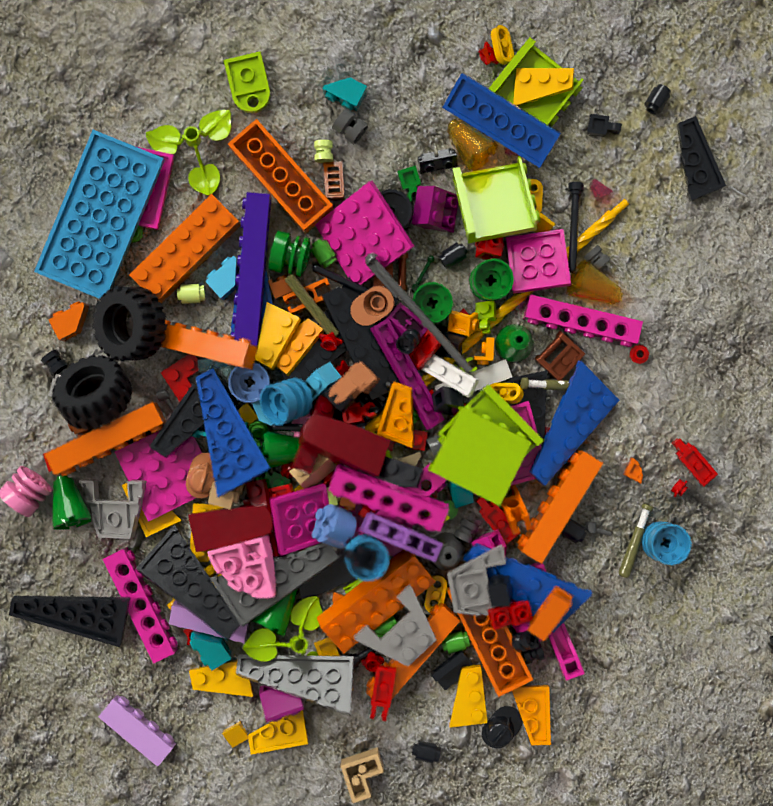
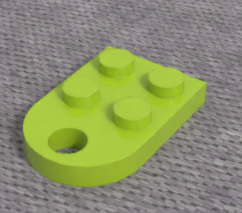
M261 51L223 60L232 98L236 106L246 113L262 111L268 105L271 93ZM250 99H258V105L250 107L248 105Z

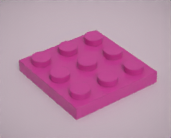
M563 229L506 237L509 266L514 277L513 294L571 286Z
M318 484L270 499L277 548L281 556L321 543L312 537V531L315 527L317 510L329 505L325 484Z

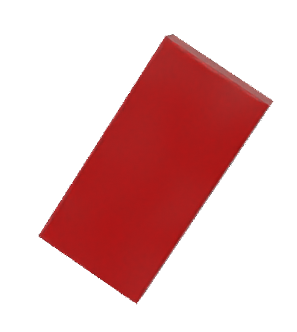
M427 330L421 337L419 345L408 355L415 367L421 370L440 348L441 344Z

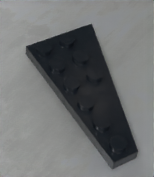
M14 596L11 599L9 616L120 647L123 641L131 597Z

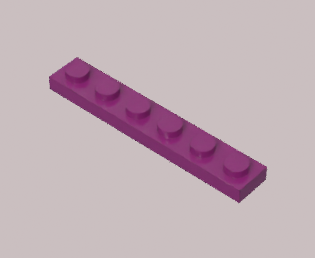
M389 319L370 328L400 383L412 388L413 406L425 428L429 430L445 420L441 413L434 412L432 396L409 355L403 354L397 349L396 340L399 337Z

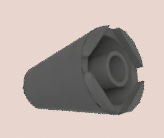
M448 532L436 534L431 538L443 543L436 562L429 560L435 568L448 571L455 569L462 563L465 556V547L460 538ZM446 553H451L448 557H444Z

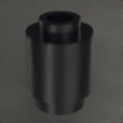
M662 84L654 87L644 103L646 110L651 114L661 113L670 98L671 90Z
M456 242L442 251V254L438 257L443 266L448 269L465 260L468 251L462 243L459 245Z
M570 518L560 535L576 544L578 541L582 542L586 537V527Z
M418 740L417 744H413L412 755L415 756L414 760L431 764L433 762L438 763L441 747H438L437 744Z

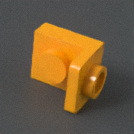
M456 311L450 312L448 331L465 336H470L477 331L479 327L478 313L474 312L468 315Z
M486 337L485 342L481 343V353H484V356L473 357V361H477V365H488L489 362L493 361L494 338Z

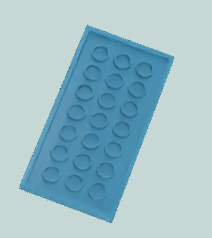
M92 130L34 272L99 299L107 290L113 288L165 159Z

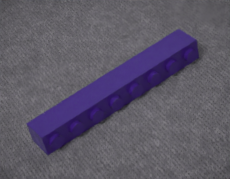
M247 192L246 198L243 197L242 201L245 217H241L243 236L239 238V247L242 248L241 255H238L237 259L240 274L236 275V286L239 287L238 294L235 293L234 305H237L236 313H233L232 323L235 324V332H232L231 336L235 337V341H239L240 338L252 341L251 345L257 347L261 331L272 197L270 194Z

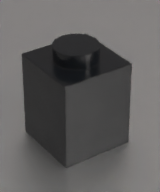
M442 386L432 394L434 412L454 415L459 411V406L464 408L462 393L454 388Z
M497 574L490 577L487 584L490 606H510L513 599L510 575L503 576L502 574Z

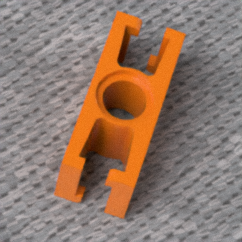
M324 278L303 288L307 292L314 294L313 300L318 305L324 301L321 296L318 297L315 290L330 284L327 278ZM294 292L282 296L286 305L290 304L288 300L297 298ZM303 303L293 309L290 306L287 307L289 313L293 315L307 310Z
M516 484L510 486L512 496L504 497L501 503L513 535L520 533L516 522L524 520L526 530L532 529L529 514Z
M555 586L533 616V620L529 622L531 625L527 631L545 641L571 606L573 596Z

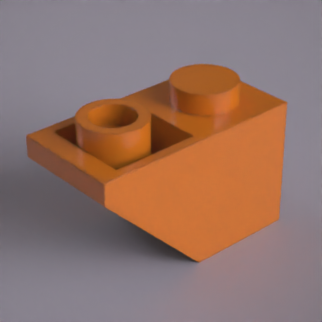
M78 301L71 304L70 309L66 311L60 310L53 314L49 322L58 340L66 341L82 332L89 310L88 304Z

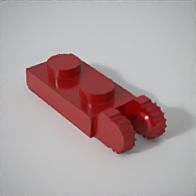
M377 665L371 697L370 719H374L376 716V706L383 707L381 718L382 721H386L388 708L391 705L396 667Z

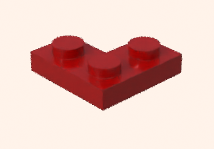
M188 354L160 373L180 402L192 386L188 378L204 367L195 355Z

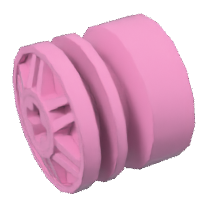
M20 466L17 469V473L12 475L15 483L7 481L0 489V497L18 513L31 517L39 508L37 500L45 501L46 496H49L53 490L38 473L25 466Z

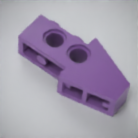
M368 512L359 530L433 562H436L443 543Z

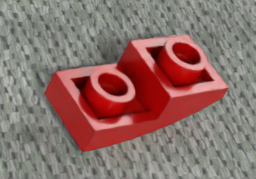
M527 600L513 602L510 606L494 607L487 610L493 630L510 624L517 626L533 620L530 604Z

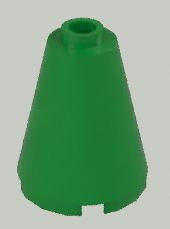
M507 325L497 334L495 341L496 350L499 356L504 360L506 359V361H522L532 352L533 337L529 330L521 325Z
M262 431L261 441H264L262 442L261 453L270 468L293 463L300 445L299 437L270 431Z
M68 475L58 476L57 480L53 482L52 526L54 530H68L70 526L76 525L77 528L92 521L91 514L73 478L68 477Z
M297 590L252 621L285 637Z

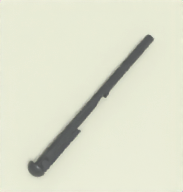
M375 253L368 254L365 258V264L395 298L399 296L410 310L423 322L421 324L432 333L468 374L473 369L379 263L376 259L378 255Z

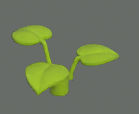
M218 110L205 115L199 122L200 130L193 126L187 127L182 138L178 129L171 125H163L146 132L145 135L148 143L154 151L174 155L177 152V145H182L184 140L188 146L194 147L200 167L193 168L188 176L190 186L195 191L207 196L217 190L220 183L219 170L214 164L203 166L197 146L201 143L200 135L203 137L208 135L212 141H222L229 136L231 132L230 110Z
M317 596L304 598L293 607L291 622L299 625V636L292 637L289 643H275V634L269 629L261 628L250 635L243 645V650L248 656L258 661H270L277 655L275 646L290 647L293 651L305 656L308 642L303 638L302 629L312 631L320 626L316 618L323 613L319 598ZM311 651V652H309L306 656H319V655H318L317 652Z

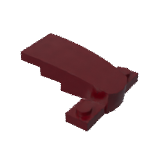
M321 395L318 396L310 418H308L300 430V445L291 467L310 475L318 455L321 454L335 463L340 462L354 470L359 469L374 477L379 476L391 440L360 427L332 419L336 407L329 399Z
M266 479L245 483L250 505L232 506L231 510L219 508L188 514L196 552L222 548L268 535L273 557L280 555L277 548Z

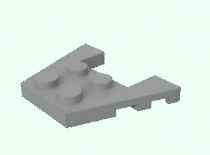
M98 479L79 480L80 487L84 488L86 494L84 496L85 501L89 503L92 511L91 519L98 538H135L146 480L127 481L128 500L99 499Z
M498 545L447 573L455 613L478 616L479 614L488 615L487 610L494 608L490 606L486 567L506 564L503 545Z
M410 584L397 595L399 601L409 612L382 638L367 624L354 635L356 641L406 666L414 662L436 641L432 628Z

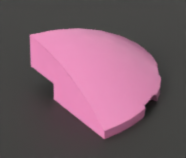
M268 535L207 552L215 571L218 574H222L228 581V585L234 590L252 594V597L256 598L276 596L274 559Z

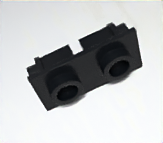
M449 148L437 151L438 157H435L434 152L418 156L420 174L458 166L455 149L451 150Z

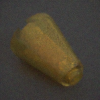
M453 119L448 124L447 133L469 171L472 170L474 172L482 168L489 162L488 157L490 154L493 156L496 154L498 144L461 119Z
M586 260L581 261L576 268L579 270L576 274L572 273L570 277L571 286H567L569 296L610 305L620 302L623 296L620 286Z

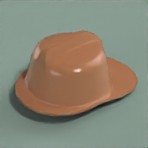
M383 286L370 288L353 301L351 305L352 318L360 325H371L379 321L393 309L394 298L392 293Z
M201 453L193 459L186 478V488L192 496L206 498L210 496L211 486L215 480L210 454Z

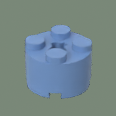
M332 504L325 506L323 509L319 508L315 515L316 522L312 531V537L318 542L339 549L346 547L348 543L345 542L348 538L352 539L356 529V517L352 516L354 513Z

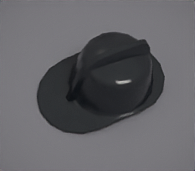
M512 706L500 707L489 718L488 723H485L481 735L486 745L491 748L505 747L522 726V718L519 711Z

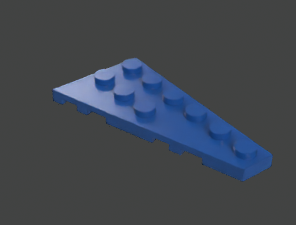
M578 361L576 364L577 368L573 377L569 380L568 389L565 395L562 396L551 421L550 430L544 437L543 446L538 451L530 469V473L544 486L619 402V399L582 361Z
M212 368L197 376L196 381L217 497L220 498L270 470V467Z
M476 543L465 554L463 559L468 562L491 549ZM505 557L506 564L486 567L488 580L497 574H502L503 576L510 575L513 600L515 602L529 601L532 616L535 615L555 586L573 596L571 606L552 630L553 633L592 595V591L588 589L584 590L576 587L574 583L564 582L557 579L555 575L531 565L521 564L512 557L510 559Z

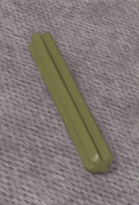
M293 274L289 275L285 282L327 335L330 332H334L335 337L338 336L339 332L296 277Z

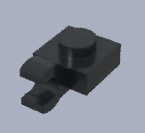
M590 113L587 134L606 137L607 132L619 134L622 124L609 122V116Z
M360 546L357 547L356 552L342 548L340 556L352 560V566L373 571L378 551Z

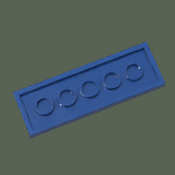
M461 73L442 107L539 168L561 135L560 132L464 73Z

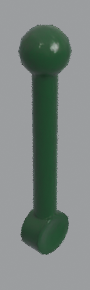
M428 256L427 263L424 269L422 270L419 278L417 279L416 283L411 286V289L413 291H416L419 288L418 285L420 284L428 267L431 263L434 262L435 258L433 256Z

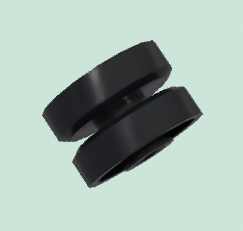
M396 189L381 191L380 193L390 209L394 208V215L405 231L410 226L413 218V208L409 198L403 192Z

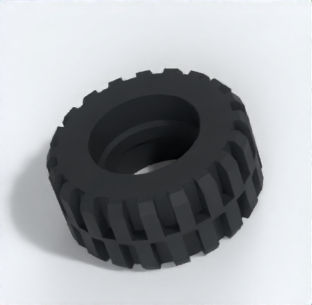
M129 286L111 288L100 297V302L96 303V312H93L92 317L94 318V323H92V327L95 329L94 337L99 342L98 346L104 349L103 352L116 361L148 359V357H152L156 353V350L160 349L162 346L161 341L165 340L166 335L164 332L167 330L165 319L167 318L166 313H163L162 310L164 307L161 302H158V297L147 288ZM128 311H130L133 319L131 337L126 328Z
M93 355L86 359L81 358L77 363L73 362L70 364L69 368L64 369L61 372V376L57 377L55 380L56 385H53L52 401L66 422L74 428H83V430L98 429L102 425L107 426L113 419L119 418L120 413L127 409V404L130 403L132 396V384L119 363L110 357L98 355V357Z

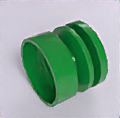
M277 231L270 253L269 270L282 273L285 266H288V274L291 275L294 273L295 268H297L296 277L301 278L309 263L311 253L310 238L305 237L301 245V236H297L294 243H291L290 233Z
M499 259L485 260L475 266L469 277V286L473 295L484 301H495L504 297L512 289L514 282L511 268ZM489 276L491 280H494V283L490 284V286L488 282H485V279L489 278Z
M436 282L425 283L420 286L412 299L432 323L444 320L450 314L453 306L452 295L444 285ZM430 298H432L433 301L437 300V304H435L434 309H432L431 306H427V303L429 302Z

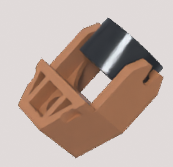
M356 362L350 367L349 372L338 382L335 381L324 394L337 409L345 413L356 402L355 399L362 392L369 394L380 379L365 363Z

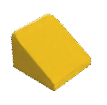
M539 213L540 222L537 223V230L535 232L550 231L555 225L554 222L542 213Z
M249 403L244 404L237 410L242 420L249 423L248 427L251 423L258 420L256 412Z
M241 721L222 732L232 748L248 739V734Z

